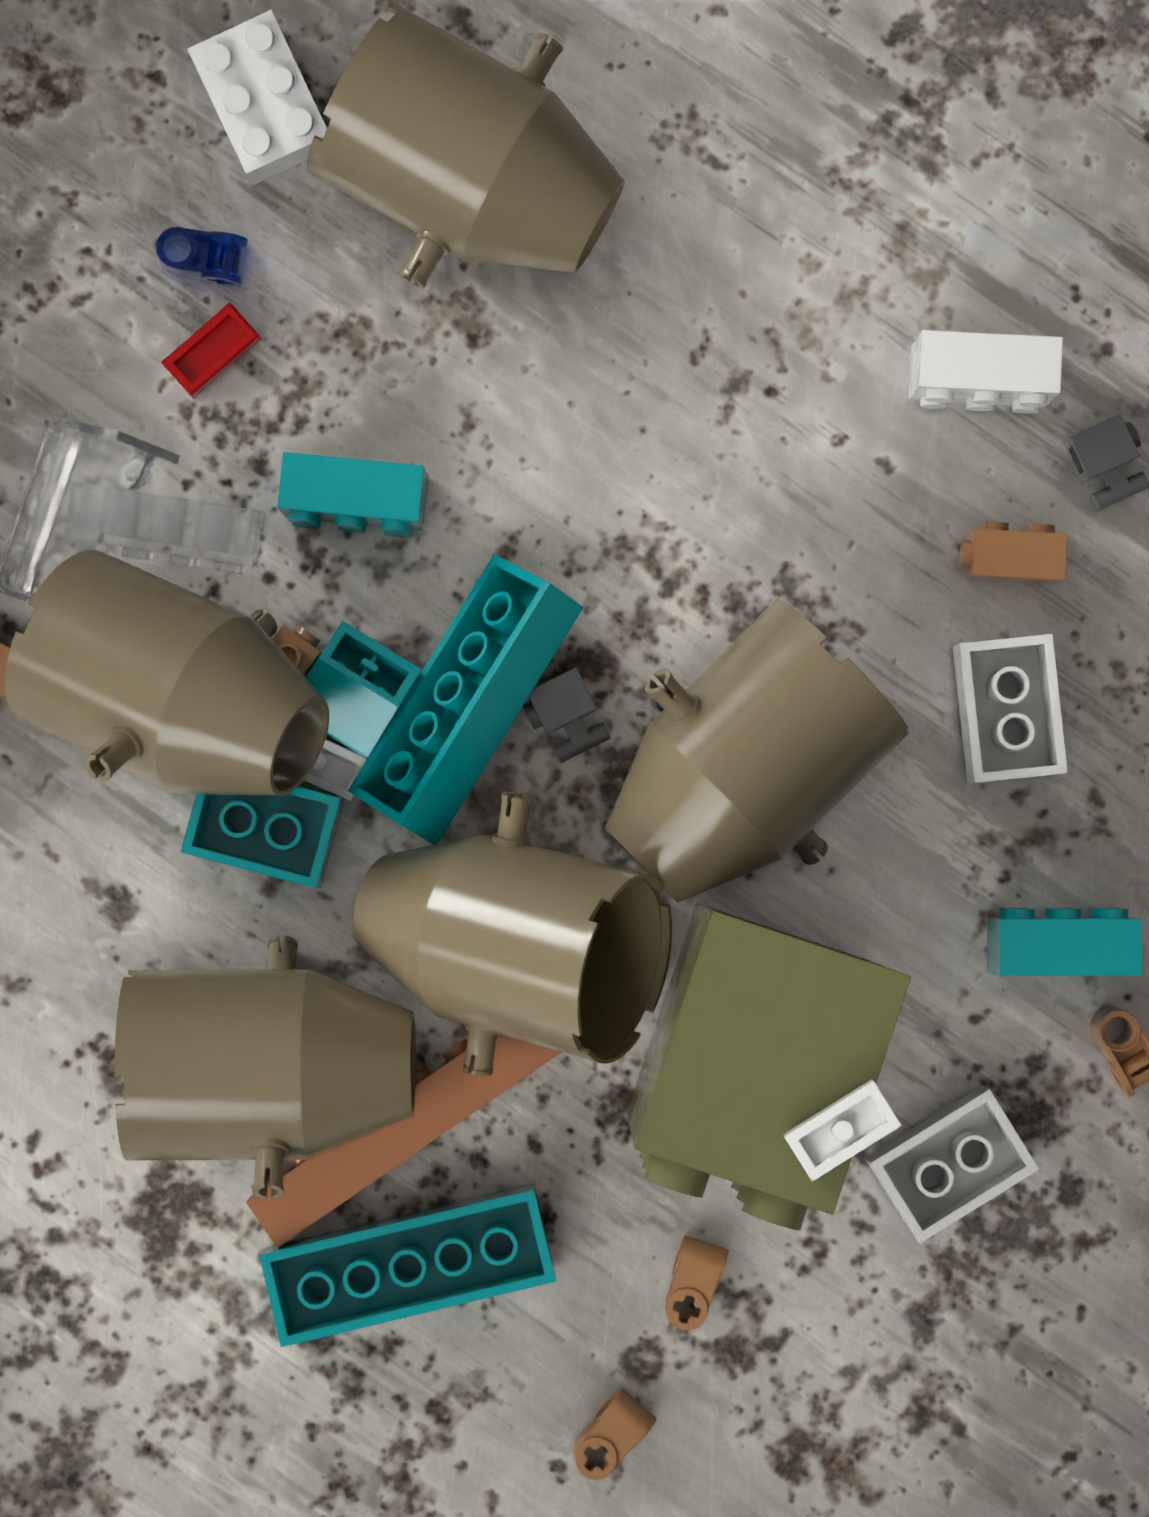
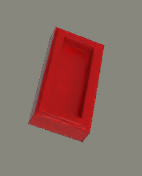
M229 302L161 363L194 399L262 338Z

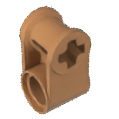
M1116 1006L1100 1008L1091 1019L1090 1030L1092 1037L1105 1057L1115 1082L1123 1094L1130 1098L1135 1095L1134 1089L1149 1081V1040L1133 1014ZM1121 1017L1125 1023L1123 1035L1119 1039L1108 1040L1105 1034L1107 1023L1112 1018Z
M684 1235L673 1268V1278L665 1303L668 1320L673 1326L680 1330L689 1331L703 1324L707 1317L714 1291L718 1288L729 1252L728 1249ZM686 1295L692 1296L694 1306L699 1308L698 1312H689L686 1319L680 1318L679 1309L673 1306L675 1301L683 1302Z
M619 1388L604 1403L595 1419L577 1438L573 1453L578 1470L589 1479L599 1480L606 1478L629 1451L634 1449L654 1426L657 1418L623 1388ZM602 1445L605 1460L600 1463L598 1460L593 1459L590 1463H587L588 1457L585 1449L590 1446L592 1449L597 1450Z

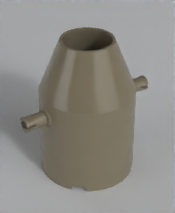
M395 4L391 6L389 12L395 15L388 22L379 17L358 46L340 77L323 112L324 115L331 118L324 138L321 139L316 135L313 138L307 160L308 172L417 233L416 237L419 240L398 274L408 283H410L413 277L415 281L413 286L424 289L427 285L426 282L442 255H448L449 252L468 261L576 273L587 259L611 217L623 191L625 181L557 94L546 88L543 82L556 58L562 52V45L554 38L551 39L548 45L546 42L548 35L537 33L520 66H514L512 69L400 5Z
M85 550L62 562L45 579L28 605L36 609L24 634L15 632L8 654L5 673V692L8 706L18 720L88 753L89 755L85 758V766L93 778L96 779L106 770L100 776V781H108L118 769H121L173 794L282 796L295 790L304 781L316 763L328 731L329 707L321 694L270 638L277 631V623L270 613L267 612L260 620L258 619L263 615V610L261 609L256 610L250 617L245 616L98 550Z
M776 599L686 689L678 683L667 669L658 670L653 674L664 685L663 689L660 686L658 687L650 677L645 684V691L664 710L648 725L605 826V830L649 875L656 877L662 883L663 889L677 903L780 861L792 849L801 857L805 864L813 865L818 863L820 859L810 850V847L815 848L824 857L828 851V845L815 833L813 828L909 734L907 731L908 726L903 718L868 677L848 657L840 664L821 645L827 637L798 611L780 599Z
M502 793L497 833L387 854L380 857L370 867L360 885L354 906L353 929L356 942L370 958L435 1015L465 1025V1030L469 1032L465 1063L463 1064V1071L465 1073H471V1069H473L472 1075L490 1076L493 1074L492 1066L498 1035L603 1064L612 1063L620 1059L640 1038L641 1034L634 1030L645 1011L654 1012L662 992L670 959L672 943L670 904L661 902L658 892L664 886L656 877L649 874L529 845L530 839L526 838L530 803H532L531 796L524 795L522 798L521 793Z
M280 936L272 937L268 941L267 969L128 970V975L132 977L123 978L119 996L114 1077H124L125 1104L115 1105L122 1155L127 1161L255 1160L252 1193L258 1198L267 1199L269 1181V1187L272 1188L271 1198H279L284 1193V1160L312 1159L414 1116L416 1089L414 1012L310 969H295L298 943L289 936H284L283 952L279 948Z

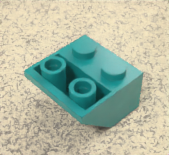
M342 620L306 679L328 704L330 716L327 735L367 759L422 669Z

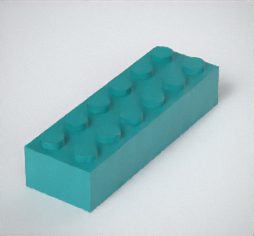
M493 554L354 779L348 792L431 844H438L584 607L551 583Z
M535 1184L287 1242L278 1248L276 1246L266 1247L259 1255L280 1347L556 1282L555 1267Z

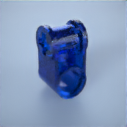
M171 227L164 230L158 237L156 253L163 268L172 275L200 279L224 286H241L242 277L238 275L242 249L247 247L248 239L227 232H206ZM175 242H184L191 247L189 256L181 262H174L166 257L168 248ZM226 251L225 262L222 267L224 252Z

